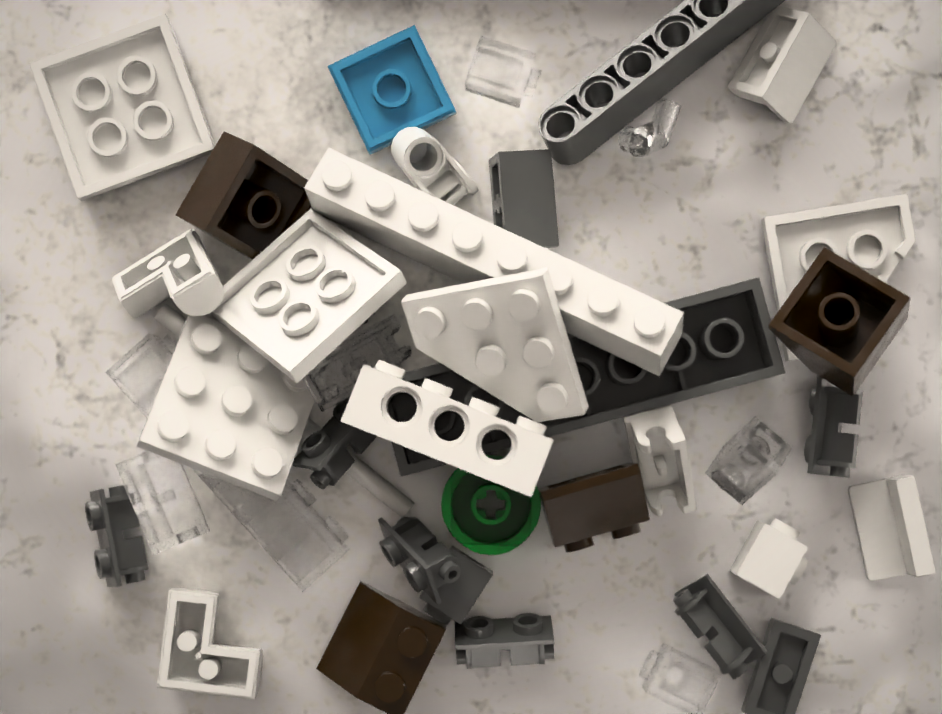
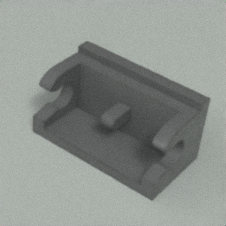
M551 149L498 152L489 159L494 225L541 247H558L559 238Z

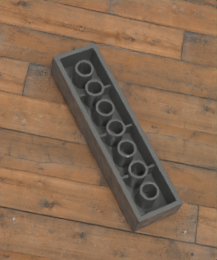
M759 277L665 302L664 304L684 312L682 335L660 376L567 333L589 407L585 415L538 422L547 426L544 436L551 437L786 373L776 336L768 329L771 318ZM441 363L405 372L403 380L422 387L425 378L453 389L450 399L465 405H469L472 397L500 408L497 417L516 424L518 416L530 419ZM408 393L394 395L388 405L389 414L398 422L409 421L417 411L416 400ZM443 412L435 421V431L441 439L454 441L464 431V420L456 412ZM491 430L484 435L481 447L484 454L510 448L511 440L504 431ZM392 442L401 477L447 465V463Z

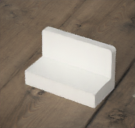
M777 6L766 17L727 88L737 97L766 105L782 121L792 123L835 48L836 40L810 13Z
M900 475L848 487L850 505L865 574L868 580L876 581L905 574L919 577L936 573L915 476Z

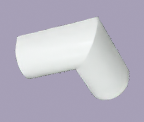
M194 228L184 232L112 278L121 304L134 319L170 297L183 313L191 316H204L213 312L220 305L224 295L222 283Z
M187 588L169 589L157 688L255 700L261 679L263 650L213 643L219 593Z

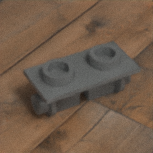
M817 375V384L812 389L809 399V408L813 415L812 432L807 437L804 447V457L808 463L807 473L850 477V468H856L859 435L841 433L842 423L860 425L863 390L858 389L854 396H851Z
M350 397L338 403L333 410L331 419L320 431L311 434L301 446L302 451L294 458L292 463L295 467L313 470L314 472L310 475V479L321 489H325L328 485L334 486L355 462L354 458L346 450L348 444L356 453L362 454L377 437L374 434L341 422Z
M128 484L108 488L110 498H105L104 489L90 492L91 501L85 504L89 529L91 531L97 530L100 550L94 551L96 571L100 579L106 578L107 587L122 586L121 575H125L126 584L146 580L144 570L149 569L142 536L124 539L122 530L140 526L135 494H129Z
M382 517L379 518L378 522L384 539L379 544L388 562L393 567L401 565L408 582L416 592L424 590L437 605L442 603L437 588L445 583H453L459 579L461 575L460 560L442 542L438 543L436 536L418 518L403 517L393 527Z
M708 574L674 594L676 597L672 601L677 606L675 613L681 616L697 638L704 635L707 636L710 641L704 647L718 664L723 675L728 673L734 680L748 670L747 664L768 653Z
M523 613L515 618L491 619L485 616H475L463 621L462 624L455 621L457 665L467 664V669L501 666L500 650H510L511 666L545 664V659H554V635L551 615L539 616L534 613Z

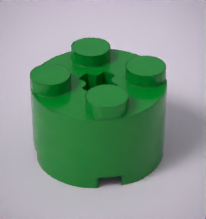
M493 454L486 455L487 457L495 460L502 459L505 457ZM457 468L449 477L444 487L441 510L447 529L461 545L475 553L499 555L510 552L520 546L534 531L541 513V498L537 485L532 497ZM487 490H495L497 499L505 500L504 508L496 509L495 517H486L485 509L476 505L477 499H484L486 497Z

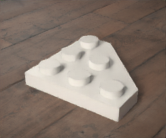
M908 194L769 216L761 219L777 312L824 247L887 283V279L916 242ZM782 343L785 362L798 360Z
M548 268L407 294L401 301L415 347L535 422L585 415L589 407Z

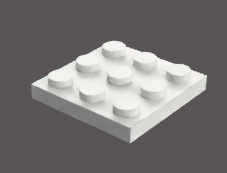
M166 14L29 63L76 196L81 201L211 154L215 147Z
M309 209L223 285V299L220 305L210 314L293 381L298 383L407 282L401 270L314 210Z
M188 315L137 447L277 501L281 497L326 365L319 363L303 379L296 383L222 323L206 316Z

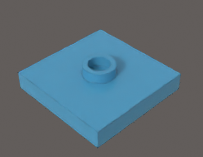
M415 25L327 66L369 155L390 146L397 133L406 127H418L424 130L456 114V110Z

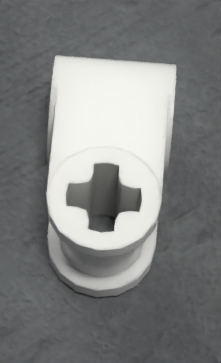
M406 127L393 138L391 155L415 186L414 188L451 205L456 204L466 194L474 195L479 191L474 181L461 165L451 157L436 138L425 130L418 127ZM419 143H426L427 151L423 159L417 163H410L409 156L411 150Z

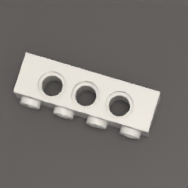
M378 360L375 368L363 364L341 422L532 497L554 441L544 436L547 426L522 416H518L516 424L510 423L497 417L499 407L474 397L471 398L469 405L450 399L453 389L426 378L422 387L403 380L406 370L384 361ZM398 393L411 394L416 400L417 411L409 421L398 422L389 414V402ZM446 411L456 412L464 420V431L454 441L441 439L435 431L437 417ZM491 430H502L511 440V449L502 459H491L482 450V439Z

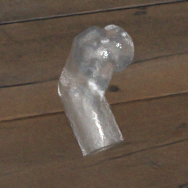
M665 98L658 100L651 122L636 128L628 126L620 132L618 138L620 149L623 152L631 153L634 157H644L665 148L673 133L681 105Z

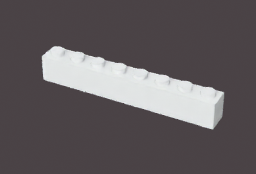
M328 148L304 187L312 209L321 216L464 284L548 268L567 333L655 375H661L682 335L684 312Z

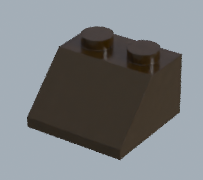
M224 131L178 209L176 216L253 260L311 208L304 189L309 180L256 145Z
M824 247L771 320L768 329L810 371L849 395L854 396L906 322L911 297Z
M628 462L538 488L554 547L564 545L566 553L593 546V536L610 531L613 539L641 532L639 523L650 520L641 472L637 463Z
M360 581L316 669L354 697L387 714H404L446 631L447 625Z

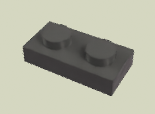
M771 617L762 644L768 653L757 659L741 711L745 714H796L821 635Z

